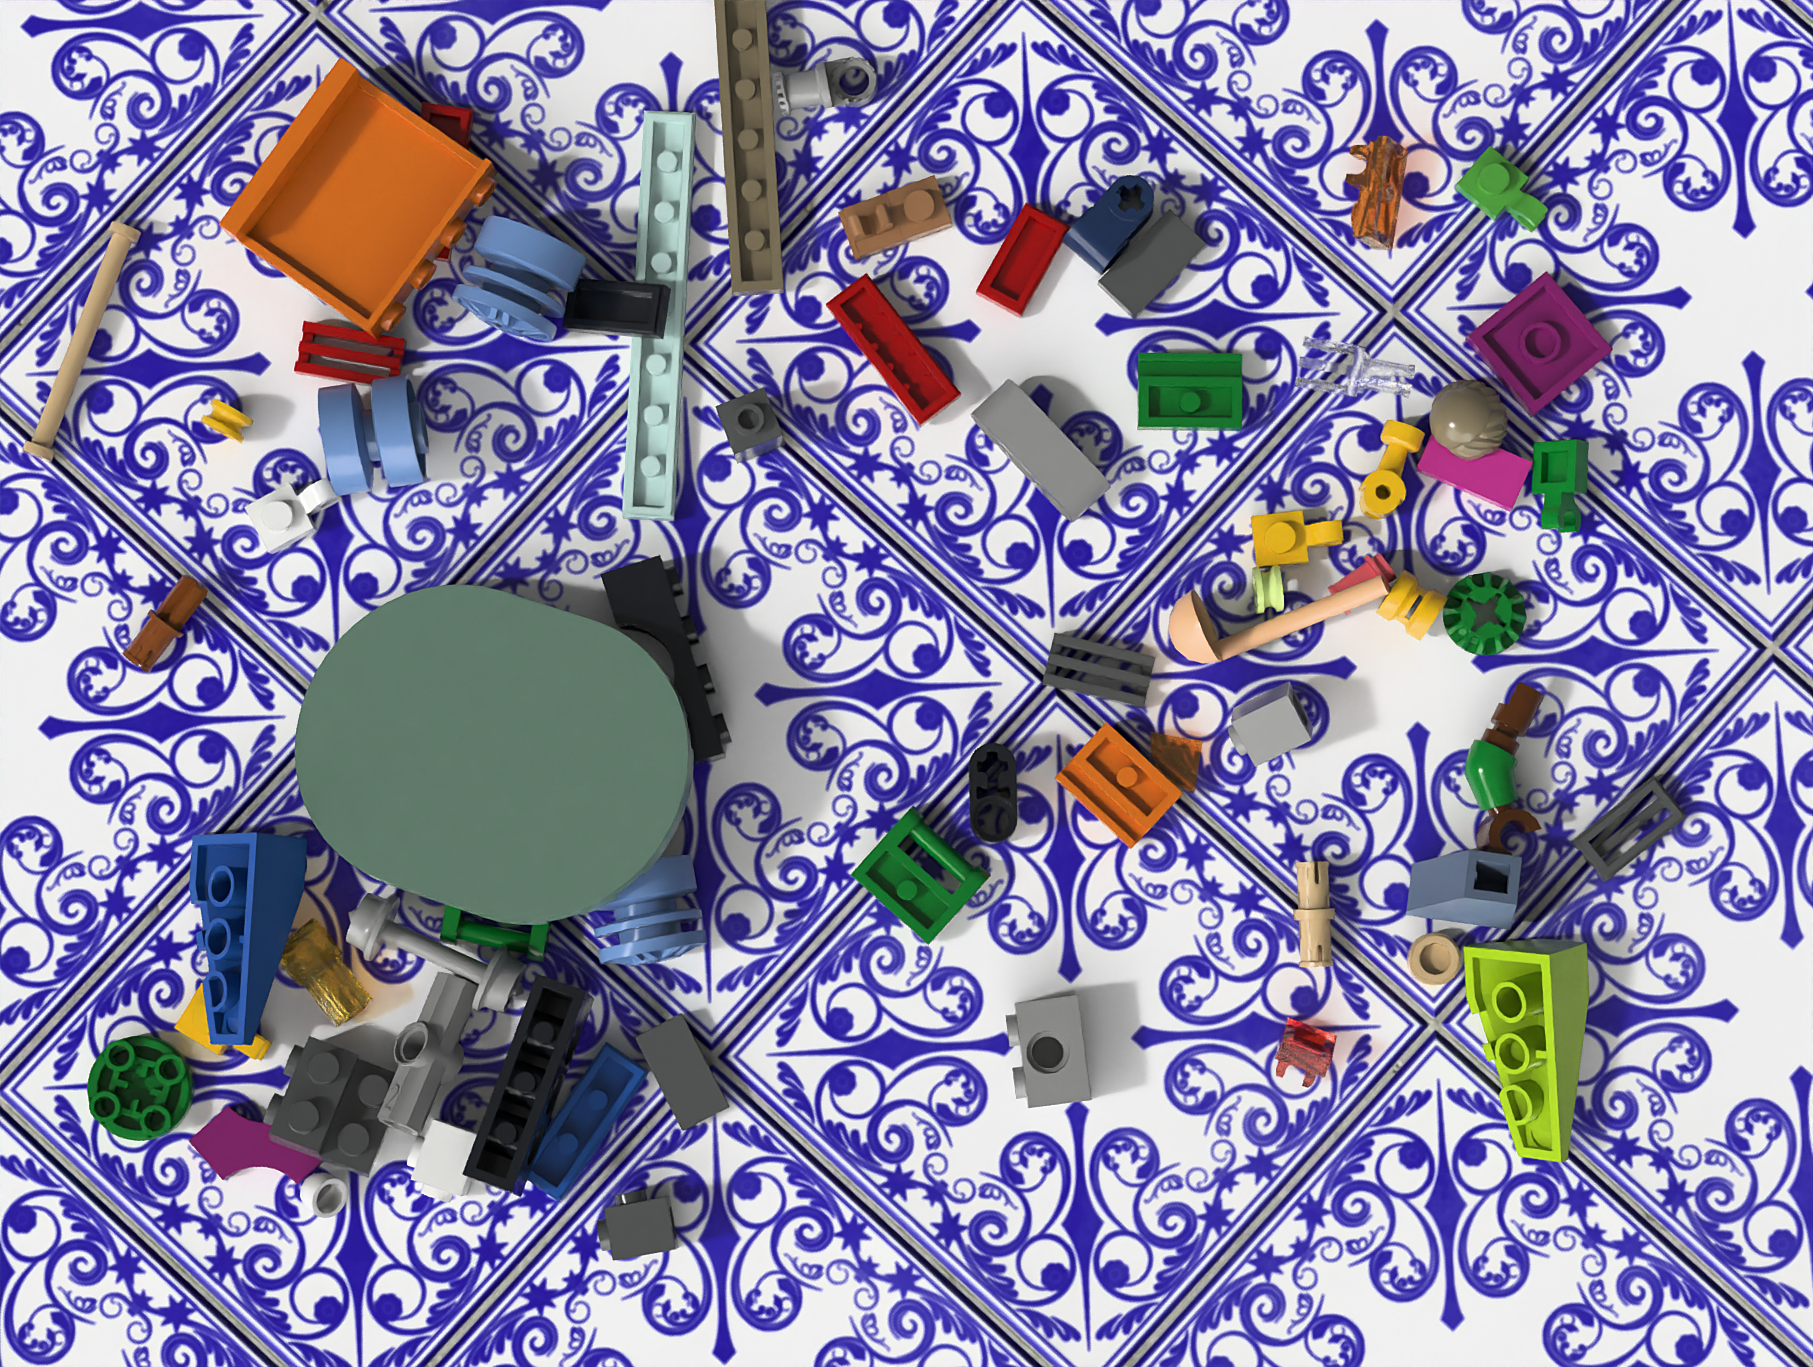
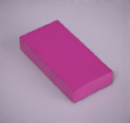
M1430 434L1415 471L1510 512L1533 462L1501 448L1481 458L1465 461L1439 444L1433 435Z

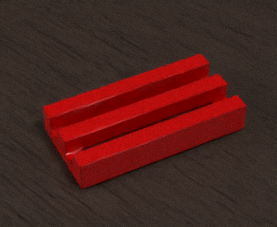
M303 321L302 341L299 342V356L294 367L296 374L354 383L367 387H372L374 379L386 378L385 376L311 364V355L389 368V377L401 375L407 341L404 338L381 334L376 339L365 331ZM316 336L394 350L393 357L314 343V338Z

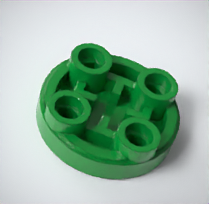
M131 1036L111 1042L94 1062L87 1084L89 1110L94 1119L112 1134L132 1141L153 1140L173 1131L188 1115L195 1094L194 1075L186 1057L171 1043L152 1036Z

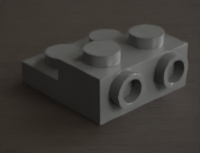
M309 1036L305 1047L294 1045L284 1069V1074L292 1077L284 1096L277 1093L273 1095L265 1113L263 1123L271 1125L269 1131L270 1141L369 1178L390 1127L380 1122L377 1116L396 1072L361 1060L356 1053Z

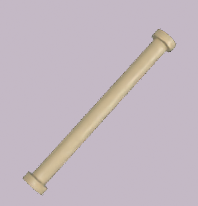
M112 221L108 232L112 234V237L31 442L25 441L22 449L27 454L52 462L55 454L51 447L131 243H137L141 235L140 231L116 221Z

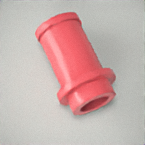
M1377 553L1372 558L1367 554L1363 557L1364 564L1334 585L1327 587L1330 594H1334L1382 575L1389 590L1391 589L1389 583L1397 577L1380 553ZM1348 610V611H1345L1344 613L1347 615V614L1350 613L1351 611Z

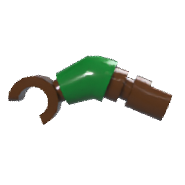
M1521 682L1518 683L1508 705L1498 704L1490 720L1494 724L1493 729L1486 728L1481 740L1474 739L1465 761L1464 775L1481 811L1488 810L1489 816L1485 817L1479 825L1476 834L1477 848L1483 852L1513 855L1503 847L1500 840L1501 829L1506 823L1516 826L1520 834L1542 829L1534 816L1527 811L1514 808L1513 805L1514 801L1519 800L1514 774L1518 760L1514 756L1520 744L1516 739L1526 735L1544 699L1540 692Z

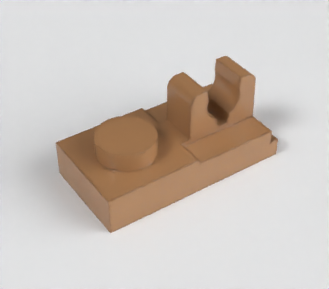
M935 175L845 207L842 211L838 212L855 261L952 227V221Z

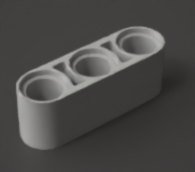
M1007 379L970 414L975 423L1070 522L1076 521L1111 488L1107 479L1096 466L1012 380Z

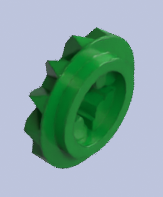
M1491 572L1468 575L1457 582L1447 594L1448 599L1443 606V623L1451 640L1464 651L1475 655H1494L1508 649L1519 639L1527 615L1524 596L1512 585L1510 579L1502 578ZM1494 596L1498 597L1499 599L1495 603L1496 607L1493 614L1499 618L1498 622L1503 624L1504 627L1498 623L1495 625L1488 621L1482 627L1479 626L1475 632L1472 631L1477 613L1466 600L1484 605L1488 600L1491 601Z

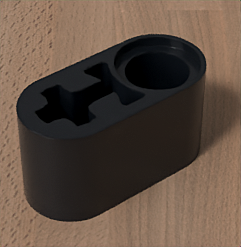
M987 743L980 746L974 751L969 762L970 828L978 841L990 846L1000 845L1008 841L1015 832L1018 819L1016 760L1007 747L998 743ZM989 755L997 756L998 764L1007 766V771L999 773L997 787L998 793L1008 790L1009 799L997 795L977 799V790L985 793L988 791L987 774L978 772L977 766L985 765ZM994 806L1005 811L1009 819V825L1004 832L990 835L980 828L978 817L985 808Z

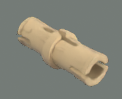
M1329 861L1295 862V868H1297L1298 909L1293 910L1294 920H1299V967L1333 966L1330 919H1335V908H1330Z

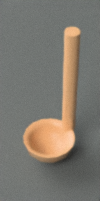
M1378 575L1218 640L1213 623L1201 598L1192 589L1176 601L1169 616L1168 631L1175 648L1187 659L1199 663L1221 662L1389 594V590L1383 576Z

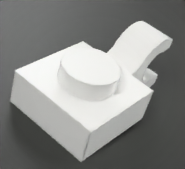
M326 477L307 487L301 494H298L295 486L289 482L244 508L268 553L274 554L316 531L317 528L310 516L336 504L342 498L341 496H336L331 481L329 482Z

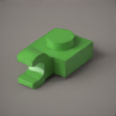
M1491 146L1486 149L1455 187L1459 193L1493 221L1505 210L1531 233L1544 220L1545 214L1548 212V208L1539 200L1521 191L1528 183L1529 177Z

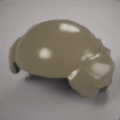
M1460 380L1446 385L1437 393L1429 416L1431 434L1439 444L1449 449L1455 456L1465 461L1481 458L1499 449V446L1503 443L1502 438L1507 435L1508 417L1505 405L1500 402V395L1496 394L1494 389L1487 387L1484 382Z

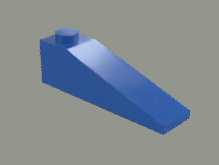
M266 833L192 835L189 890L191 904L200 905L203 930L196 933L198 950L206 951L209 974L203 982V992L211 1044L252 1045L304 892L305 873L307 870V838Z

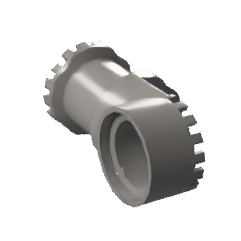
M848 57L816 64L815 69L787 75L782 71L774 72L776 88H778L776 89L777 94H780L778 100L782 117L790 116L792 110L820 104L825 109L841 105L862 107L874 99L878 90V79L874 68L867 60L865 61L860 57ZM852 69L864 71L869 77L868 88L857 96L846 94L840 87L842 76Z

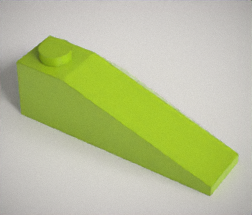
M1543 938L1465 945L1463 950L1466 998L1472 1015L1479 1013L1488 1041V1043L1482 1045L1487 1062L1491 1060L1495 1062L1503 1087L1499 1094V1099L1517 1155L1519 1157L1561 1163L1567 1161L1590 995L1587 943Z

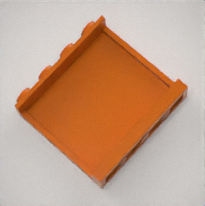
M340 57L219 222V225L228 236L368 334L378 339L384 330L390 333L399 324L407 309L403 303L413 289L416 288L420 291L431 280L437 268V265L433 262L445 246L451 249L460 240L467 227V223L463 220L474 205L482 207L491 197L497 186V181L494 180L497 172L490 160L487 158L481 160L363 78L356 67Z

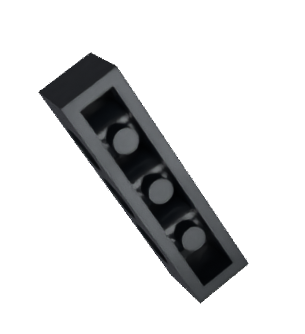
M539 974L536 975L462 1175L510 1194L522 1196L594 1002V998L587 991Z

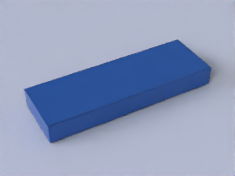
M605 1042L547 1127L528 1181L558 1202H562L650 1071L610 1043Z

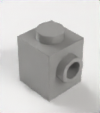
M1289 681L1233 708L1231 719L1233 726L1228 728L1230 739L1240 756L1248 753L1255 767L1312 740L1313 725Z

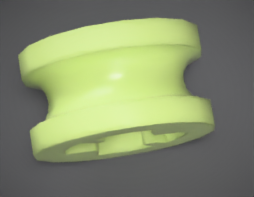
M1272 565L1271 570L1268 572L1261 571L1259 567H1253L1252 588L1256 613H1264L1267 607L1275 608L1276 612L1283 611L1284 595L1279 565Z

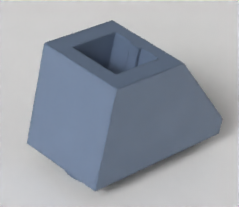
M1466 850L1413 863L1406 915L1511 930L1517 907L1522 857Z

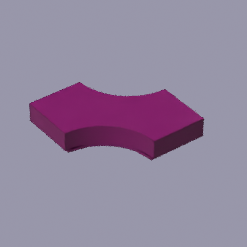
M227 1106L189 1140L190 1144L222 1180H227L233 1174L247 1168L267 1167L284 1173L296 1184H300L325 1162L270 1141L269 1131L271 1125L251 1120L238 1113L232 1106Z

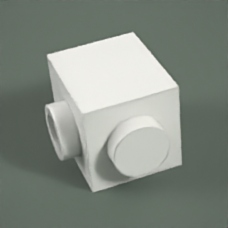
M441 1119L431 1120L426 1137H416L407 1162L408 1166L414 1168L411 1180L423 1184L420 1193L448 1203L451 1202L453 1194L460 1197L467 1195L472 1179L462 1175L478 1132Z

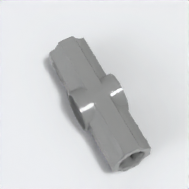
M437 972L417 1022L407 1025L396 1039L393 1051L394 1059L399 1066L377 1116L380 1122L408 1134L420 1136L440 1086L452 1081L462 1067L464 1050L461 1044H459V1040L473 1009L472 1003L478 986L452 974Z

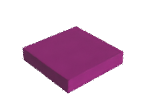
M1547 271L1465 338L1468 344L1531 418L1613 350Z

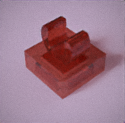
M1288 1017L1281 1032L1275 1059L1278 1060L1276 1076L1283 1078L1286 1068L1293 1065L1305 1070L1302 1086L1310 1087L1314 1083L1316 1075L1325 1077L1332 1061L1337 1036Z

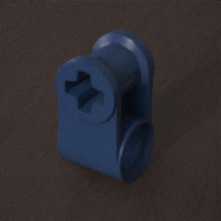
M1127 175L1120 177L1113 182L1093 207H1090L1080 216L1066 233L1062 242L1096 272L1103 275L1120 258L1131 240L1151 218L1154 206L1152 187L1140 176ZM1136 193L1140 195L1141 209L1139 211L1133 207L1127 209L1126 212L1121 210V195L1124 194L1128 198L1133 197Z

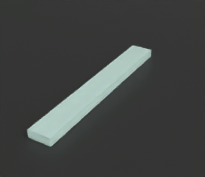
M644 110L635 282L666 285L671 288L664 339L632 337L622 507L623 519L675 521L696 132L695 113Z

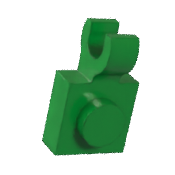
M1574 439L1534 443L1532 494L1544 497V506L1541 513L1542 529H1558L1559 533L1579 532L1581 514L1578 505L1575 503L1574 495L1587 494L1589 442Z

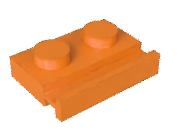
M1107 722L1054 778L1130 850L1183 794Z

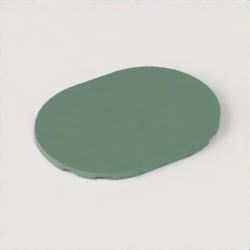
M465 584L441 585L407 593L371 611L354 624L336 642L315 672L300 709L295 738V768L304 805L322 837L341 857L370 877L390 886L483 918L519 925L548 924L549 921L560 920L578 914L585 915L617 898L618 893L633 883L641 874L645 875L664 853L683 817L693 778L694 753L691 748L690 732L687 723L688 716L678 691L661 666L644 648L631 638L608 625L504 591Z

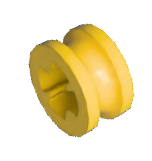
M213 398L210 402L213 409L211 414L203 415L200 421L222 435L242 443L244 440L242 436L243 428L246 426L251 427L254 421L235 408Z

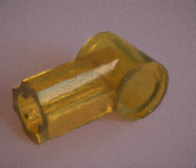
M312 917L288 937L280 965L299 986H305L336 1027H340L364 1010L374 998L340 957L342 951L333 938Z

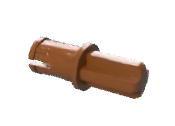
M189 575L182 576L156 611L152 609L148 611L147 614L150 619L122 654L137 667L140 664V668L143 671L150 673L154 664L175 637L181 638L184 635L181 629L207 596L208 590L206 587Z

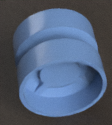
M408 374L374 379L371 389L372 409L365 410L360 393L354 383L318 389V415L328 474L336 496L372 491L374 461L381 462L384 475L391 488L426 482L425 453H429L428 433L422 404L420 401H416L413 385Z

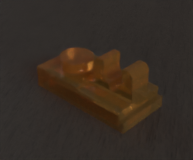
M1378 136L1377 141H1370L1369 145H1353L1350 148V155L1358 160H1366V168L1360 174H1346L1345 178L1348 184L1360 190L1358 202L1354 204L1351 212L1352 236L1369 247L1379 250L1393 249L1409 151L1388 136Z

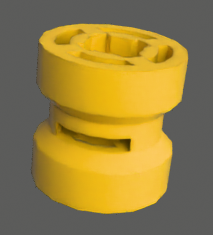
M1404 569L1376 613L1388 621H1399L1405 625L1406 633L1420 641L1443 608L1448 597L1436 589L1426 590L1418 583V578ZM1421 595L1423 598L1409 618L1406 617L1418 596Z

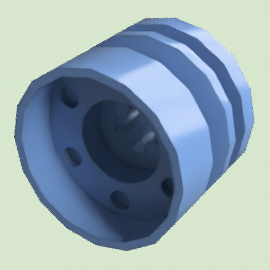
M487 216L474 244V249L483 258L492 263L489 269L475 265L465 266L462 272L464 277L480 288L459 284L456 286L452 298L462 307L471 311L476 318L496 329L519 337L528 336L546 342L553 341L557 331L556 325L539 314L563 318L566 311L564 306L547 293L549 289L561 292H574L587 262L585 256L564 242L525 224L504 217Z
M691 855L659 858L645 875L641 874L633 883L618 893L616 899L595 910L614 911L616 917L615 921L594 929L595 938L619 936L620 939L619 945L598 950L600 964L614 963L631 967L679 958L682 954L695 947L708 944L705 930L682 932L680 924L703 918L701 909H677L676 904L677 898L697 890Z

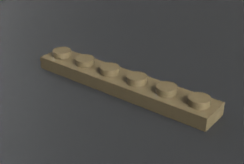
M714 0L732 295L747 296L784 293L766 0Z

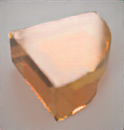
M1151 732L1150 751L1158 770L1178 789L1193 794L1203 741Z

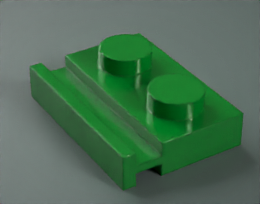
M1138 353L1137 430L1241 431L1242 354Z

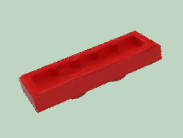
M867 273L826 303L828 311L920 428L961 397V392Z

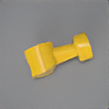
M1386 420L1380 438L1388 446L1376 471L1369 474L1358 489V491L1362 492L1359 501L1361 511L1370 519L1381 520L1387 518L1392 514L1397 505L1400 506L1405 500L1406 489L1401 476L1407 453H1415L1420 450L1425 433L1420 429L1399 421Z

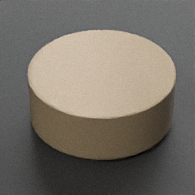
M1441 933L1425 934L1417 938L1408 950V969L1417 981L1425 985H1442L1452 980L1458 973L1461 966V953L1457 944L1450 937Z

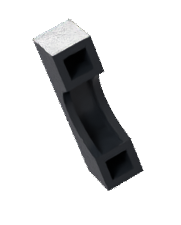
M658 555L600 574L619 629L647 634L660 642L670 654L674 666V686L682 699L688 716L687 723L690 732L691 748L694 753L693 768L726 758L723 745L732 742L723 713L713 715L707 695L716 693L707 663L697 666L691 646L700 644L691 614L681 617L675 597L684 595V591L675 565L665 568L661 556Z

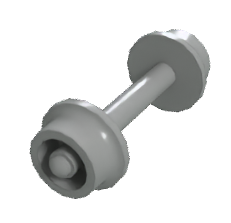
M367 893L359 907L348 913L351 924L346 935V942L362 950L365 960L372 961L384 941L478 983L479 986L472 1003V1008L477 1011L482 1007H487L504 1013L513 997L524 993L522 983L520 982L524 975L526 964L512 957L508 953L507 946L500 945L489 965L412 931L394 922L400 904V897L393 895L386 899L372 893Z

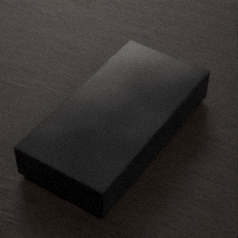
M579 278L574 292H568L562 328L569 332L664 339L671 288L662 284Z

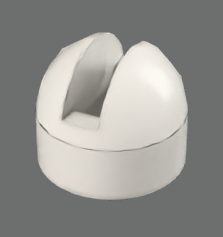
M314 1173L306 1178L302 1184L300 1198L307 1210L320 1218H330L339 1213L345 1205L347 1187L343 1181L329 1173Z

